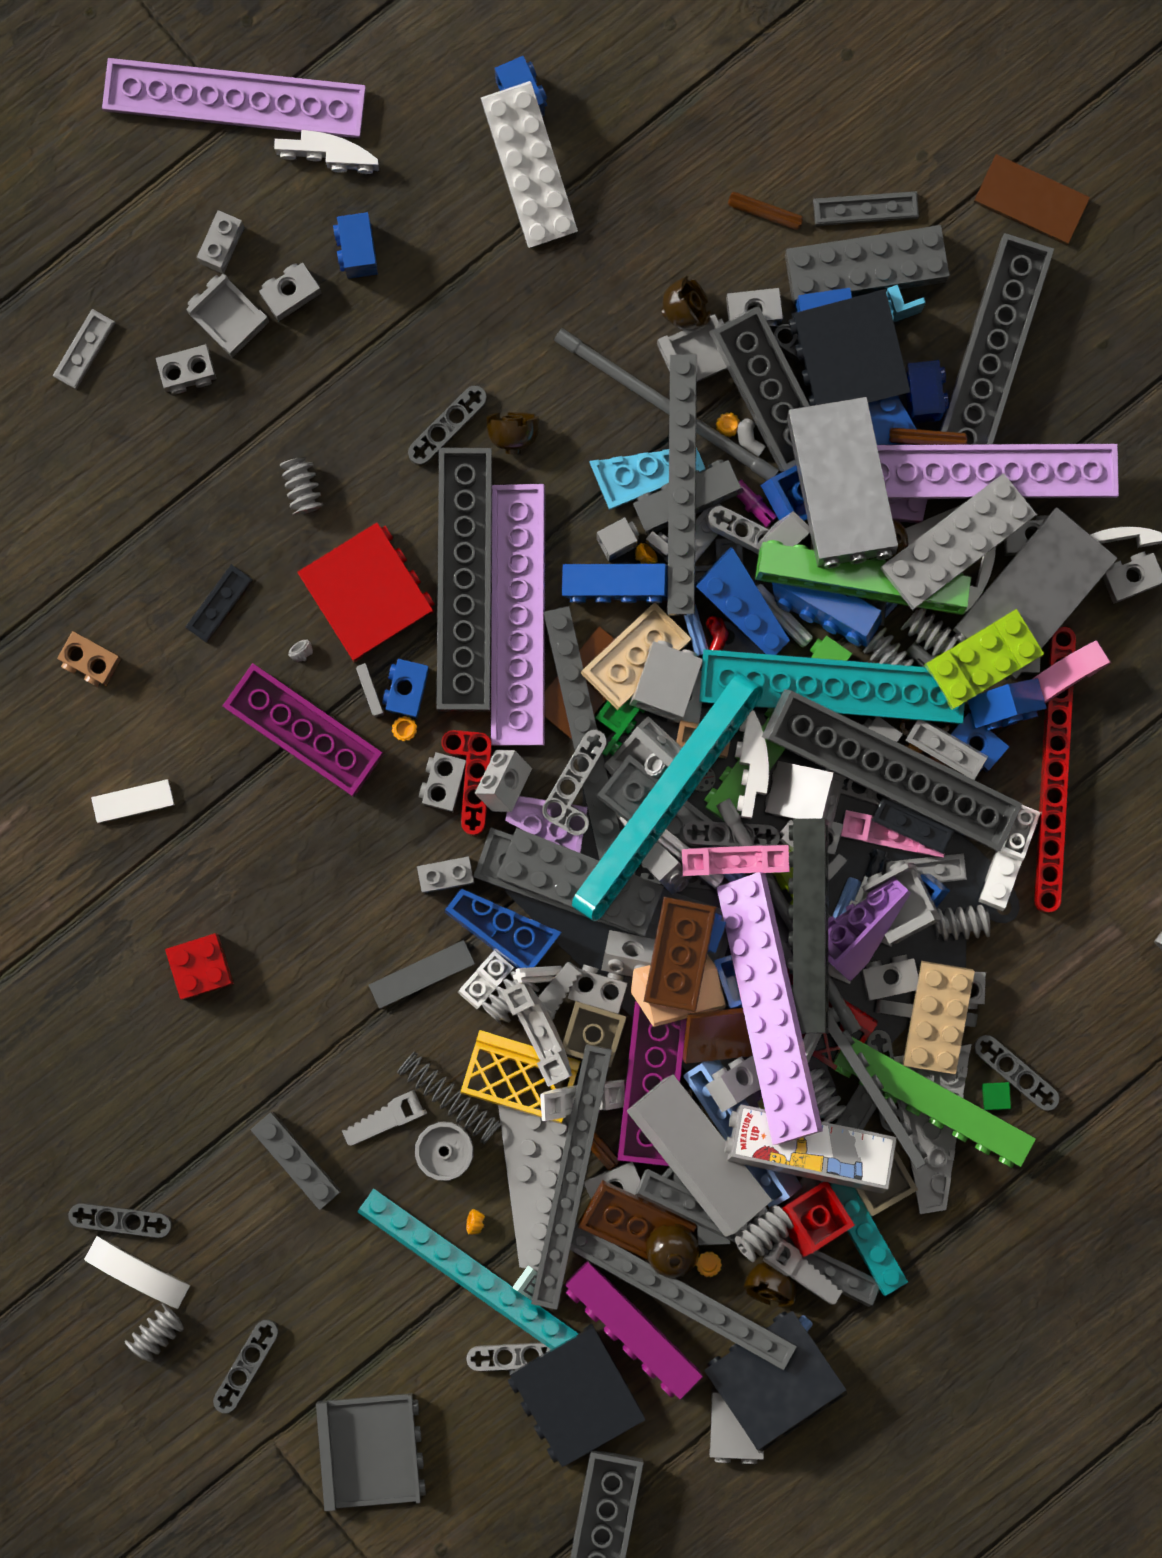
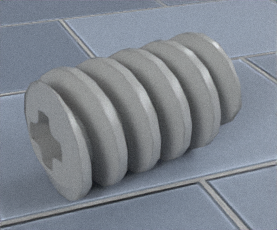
M306 457L291 459L280 464L281 469L287 470L282 474L283 479L290 480L285 484L286 489L292 490L287 494L288 499L295 500L290 504L291 509L297 510L292 515L310 513L323 506V503L315 502V499L321 496V494L312 492V489L317 487L318 483L310 482V479L316 476V473L307 471V469L313 466V462H305Z
M921 608L913 613L901 630L910 627L909 637L917 633V644L926 640L924 649L928 650L934 647L932 656H937L953 648L958 640L955 638V635L949 636L951 628L947 627L941 630L943 621L940 620L933 623L935 614L932 613L925 617L927 609Z
M886 627L871 639L869 645L863 651L864 654L873 652L870 661L880 660L879 664L911 666L914 662L913 659L903 660L907 654L906 651L897 653L900 643L890 644L894 637L893 635L883 636L887 630Z
M978 905L975 913L972 906H967L964 914L963 909L957 907L955 915L951 908H946L944 915L940 909H937L942 919L935 923L937 940L939 934H942L944 940L948 941L950 933L953 934L955 940H958L960 932H963L965 938L969 939L971 931L974 932L976 938H979L981 930H984L986 937H990L988 908L985 912L984 907Z
M514 971L511 972L512 978L513 975H516ZM514 978L513 981L503 980L506 989L518 983V980H514ZM528 983L534 991H540L534 983ZM497 986L496 990L499 996L490 994L489 998L492 1003L482 1002L481 1004L502 1026L501 1020L508 1023L511 1021L508 1012L511 1013L501 993L505 989Z
M823 1068L810 1071L820 1119L823 1118V1122L830 1123L840 1117L847 1107L845 1105L837 1106V1103L841 1100L840 1096L831 1097L836 1089L835 1087L826 1088V1085L830 1082L828 1077L820 1078L825 1070Z
M774 1205L760 1218H755L752 1224L749 1223L746 1230H740V1235L735 1237V1242L741 1253L751 1262H755L757 1258L754 1252L759 1256H763L765 1252L762 1246L767 1250H771L773 1246L770 1240L775 1244H779L781 1241L779 1235L787 1238L789 1234L786 1228L793 1229V1224L788 1215L779 1206Z
M162 1303L165 1310L164 1313L158 1310L154 1311L157 1320L147 1318L150 1325L149 1328L143 1325L139 1326L142 1332L141 1336L134 1332L132 1333L134 1343L127 1340L124 1341L134 1354L148 1362L153 1360L152 1353L159 1354L161 1352L159 1345L166 1347L169 1344L166 1337L170 1339L176 1337L174 1329L180 1332L184 1329L179 1317L164 1303Z

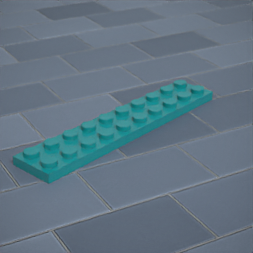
M703 650L699 703L714 704L730 681L737 674H742L763 687L762 697L755 707L775 709L784 689L796 692L838 714L963 723L964 703L951 710L939 685L925 667Z

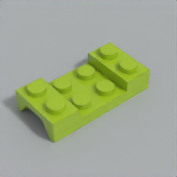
M1015 609L927 662L924 666L934 677L945 695L950 709L953 710L1044 655V652L1018 610Z

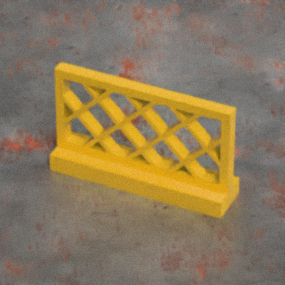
M479 1030L460 1093L542 1118L541 1110L534 1109L538 1106L541 1108V1099L535 1087L544 1083L545 1079L543 1078L532 1084L525 1072L533 1067L539 1068L537 1063L540 1059L534 1047ZM479 1050L490 1053L494 1063L481 1068L477 1061ZM567 1057L572 1076L569 1077L568 1086H573L581 1061ZM508 1059L515 1061L520 1070L506 1076L500 1064ZM475 1065L478 1071L472 1073ZM497 1066L503 1079L490 1085L484 1072ZM522 1073L528 1087L515 1092L509 1080ZM480 1074L487 1087L480 1091L469 1089L470 1079ZM506 1082L512 1095L504 1099L498 1098L492 1088ZM554 1085L550 1086L552 1090L556 1089ZM531 1090L537 1103L529 1107L522 1105L518 1096ZM490 1091L491 1095L485 1094V1092ZM514 1098L517 1103L511 1102L509 1100ZM563 1118L550 1121L562 1124Z

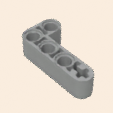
M590 730L584 735L542 808L543 815L548 821L573 835L585 833L589 826L587 815L571 804L606 746V737L599 730ZM597 734L600 736L599 741L602 745L594 747L591 753L596 754V756L592 759L587 753L580 752V749L584 747L587 750L590 745L587 738L589 736L594 737ZM585 757L588 760L589 767L586 771L580 772L575 769L574 760L576 758ZM572 780L575 784V791L572 794H564L560 789L562 781ZM552 802L559 803L562 807V813L557 817H552L547 812V806ZM581 816L585 821V826L581 830L572 829L570 826V819L572 817Z

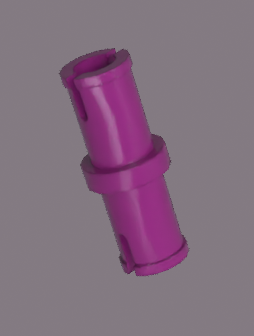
M741 479L738 482L743 493L736 497L746 506L745 510L748 513L752 512L768 528L771 525V521L774 522L778 518L777 515L762 501L761 495H756Z

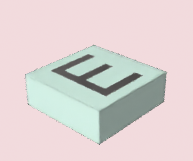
M527 1266L513 1288L532 1300L538 1272Z

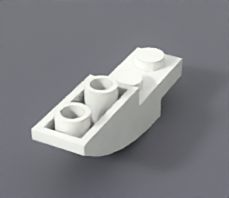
M301 130V140L275 139L274 149L276 155H280L282 159L294 160L296 156H302L310 161H321L322 158H326L327 168H332L333 172L339 173L347 172V169H356L358 173L371 174L373 170L379 171V162L376 157L360 146L331 134Z
M753 710L740 726L739 731L744 732L743 742H737L735 757L740 758L739 764L749 766V770H743L741 785H746L744 796L739 795L737 811H742L741 818L746 819L752 818L756 794H767L769 779L767 746L765 739L762 738L763 731L760 722Z
M1022 805L1001 851L995 852L978 902L1004 911L1041 812Z

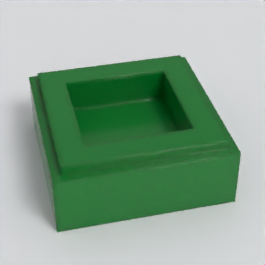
M1009 1082L982 1083L983 1110L1011 1109Z

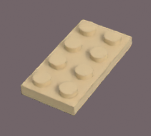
M653 603L582 670L581 674L619 710L636 691L649 653V647L653 641L658 642L661 640L673 645L672 648L681 651L691 641V638L656 603Z
M921 961L903 1060L904 1066L956 1074L975 973L973 969Z

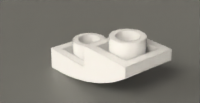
M494 950L460 988L458 993L473 1007L478 1009L482 1005L481 1003L492 994L514 967Z

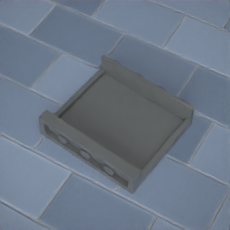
M413 1393L326 1400L316 1403L324 1511H334L336 1508L413 1501H416V1503L421 1502V1496H426L425 1479L420 1480L419 1469H424L423 1454L417 1452V1442H421L420 1426H415V1416L419 1415L418 1399L413 1400Z

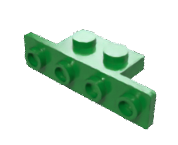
M632 697L619 710L607 701L595 718L616 733L602 752L605 758L609 753L614 756L615 752L622 745L619 741L620 737L624 732L629 735L637 724V721L634 720L635 716L639 711L642 713L646 711L630 705Z

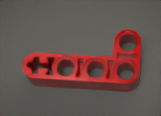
M448 731L444 734L441 741L444 751L452 756L466 757L461 826L468 835L477 836L485 828L487 806L483 801L475 805L468 801V795L470 792L477 790L481 778L472 777L470 770L474 765L479 764L486 771L491 761V740L486 734L481 732ZM452 736H456L461 740V745L456 750H450L446 746L447 740ZM481 738L487 742V748L483 752L473 750L472 745L476 739ZM467 807L473 810L482 809V813L476 812V820L481 822V824L476 826L473 831L469 825H466V821H471L472 812H466Z

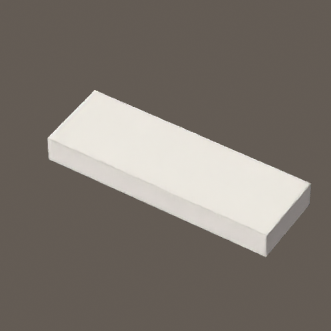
M168 779L91 797L97 823L175 805Z

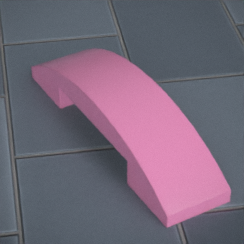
M1094 641L1061 659L1033 679L1038 678L1045 703H1047L1086 676L1091 677L1111 662L1098 641Z
M845 811L844 825L841 831L842 837L944 858L943 854L873 822L872 815Z
M788 845L682 849L683 876L789 872Z

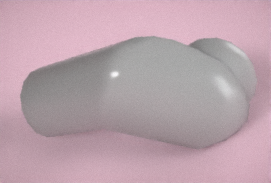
M744 419L737 428L739 443L742 447L759 457L766 446L754 439V422L751 419Z

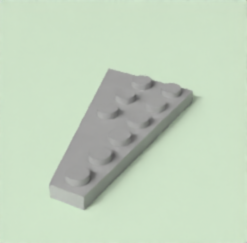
M971 1044L961 1046L956 1074L906 1067L963 1098ZM904 1055L893 1057V1060L903 1065ZM901 1101L903 1119L913 1132L909 1137L914 1145L920 1143L928 1155L924 1158L926 1165L918 1170L910 1159L913 1180L918 1188L915 1192L919 1214L946 1210L957 1139L952 1136L954 1130L945 1125L943 1129L928 1122L929 1116L923 1113L919 1117L905 1109L907 1104Z
M498 1105L519 1267L527 1268L529 1266L538 1271L571 1115H566L563 1118L562 1124L550 1120L542 1121L540 1117Z

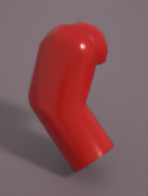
M711 616L706 621V626L713 637L709 650L722 651L729 637V632L720 617Z

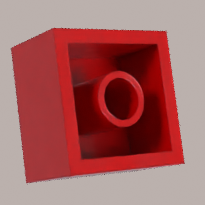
M214 933L165 949L180 1000L234 984L219 934Z
M825 1181L781 1208L793 1224V1229H786L794 1245L799 1249L802 1258L820 1249L855 1226L830 1184Z

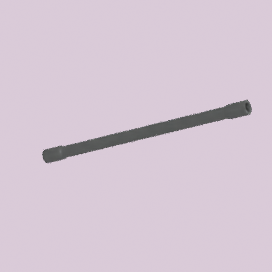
M564 328L560 329L554 339L556 343L582 357L670 415V400L584 344L579 338ZM697 418V434L749 467L766 481L777 475L779 471L777 468L763 459L754 456Z
M728 798L716 805L740 846H755L731 799ZM766 873L772 902L788 930L793 931V921H789V903L773 875ZM828 973L829 1002L841 1021L839 1022L844 1031L847 1029L851 1035L861 1029Z

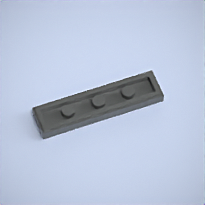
M917 191L813 199L815 226L919 218Z
M463 940L369 984V987L380 1009L475 963Z

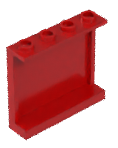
M377 522L297 572L354 663L362 659L363 655L428 614L432 615L434 613L431 607L435 604L427 591L422 594L417 586L421 581L413 569L408 572L403 564L407 561L400 548L394 550L389 542L393 539L386 526L381 528Z

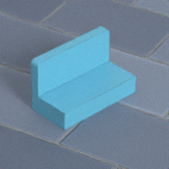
M898 285L887 288L886 294L893 322L922 312L926 304L924 298L904 304Z

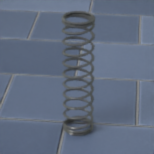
M416 1051L413 1052L399 1068L397 1074L399 1073L401 1076L415 1065L407 1082L413 1081L423 1072L415 1086L416 1089L422 1087L433 1077L424 1091V1096L431 1093L441 1083L432 1098V1102H436L449 1090L440 1105V1109L445 1108L457 1097L448 1112V1116L453 1115L465 1104L456 1119V1122L459 1123L473 1111L464 1129L471 1127L482 1116L472 1135L476 1136L490 1123L481 1138V1143L485 1144L501 1125V1122L497 1120L494 1124L495 1117H493L478 1130L487 1115V1110H485L469 1124L479 1108V1104L474 1105L461 1117L471 1101V1097H468L453 1110L462 1095L460 1093L461 1090L444 1104L455 1086L454 1083L436 1098L447 1078L443 1077L428 1091L438 1074V1070L434 1071L420 1084L430 1067V1063L426 1064L412 1077L422 1060V1057H419L414 1061L418 1053Z

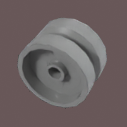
M438 1122L428 1126L420 1134L415 1144V1158L419 1168L427 1176L436 1180H451L459 1177L468 1169L473 1159L474 1145L470 1135L462 1126L453 1122ZM440 1147H448L449 1154L442 1156L439 1152Z

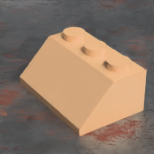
M708 954L696 1012L643 1002L650 965L636 968L633 971L631 993L653 1027L686 1019L688 1013L716 1011L725 1008L726 1004L717 967Z

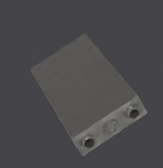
M867 397L789 410L787 421L817 567L824 566L830 569L838 567L840 563L845 562L860 564L869 558L877 557L878 560H884L892 557V554H896L898 543Z
M1056 507L953 629L956 633L955 638L961 643L1017 609L1042 649L1116 561L1117 557ZM1027 665L1004 679L1008 680L1010 678L1015 680Z

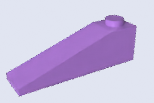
M895 877L869 892L866 899L857 905L852 903L847 906L846 912L836 918L833 916L828 918V961L849 981L869 963L883 940L884 934L887 933L911 894Z

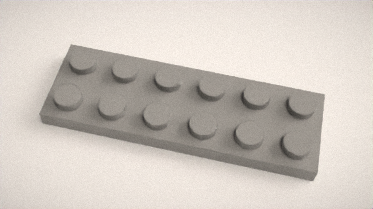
M1003 473L881 566L880 570L911 609L914 610L1037 514Z

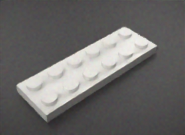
M529 81L481 97L527 246L530 248L578 232L532 83Z

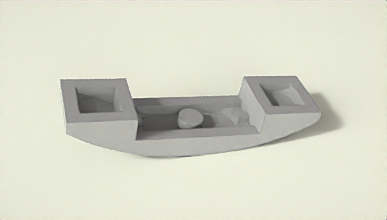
M517 983L501 991L512 1015H518L540 1059L537 1065L547 1086L549 1087L572 1076L566 1051L556 1027L528 983Z

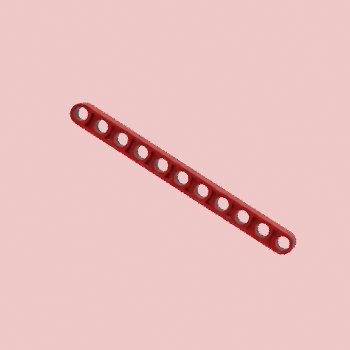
M1058 628L1049 639L1047 668L1055 664L1056 660L1063 659L1075 652L1076 636L1070 628ZM1062 633L1068 637L1069 643L1067 646H1060L1056 642L1057 634ZM1073 686L1065 690L1066 695L1063 699L1054 697L1045 703L1047 709H1045L1039 807V812L1041 813L1038 824L1034 895L1035 906L1043 913L1053 912L1061 904ZM1054 711H1059L1063 714L1064 723L1062 725H1057L1052 721V713ZM1052 737H1057L1063 742L1061 751H1055L1050 746ZM1051 763H1056L1061 767V775L1059 777H1053L1049 773ZM1050 789H1054L1060 794L1058 803H1051L1048 800L1047 793ZM1049 815H1053L1058 819V827L1054 830L1046 825V818ZM1048 841L1055 843L1057 846V852L1053 856L1048 855L1044 850V846ZM1047 867L1055 871L1056 876L1052 882H1048L1043 878V871ZM1046 893L1054 898V904L1051 908H1045L1041 903V898Z

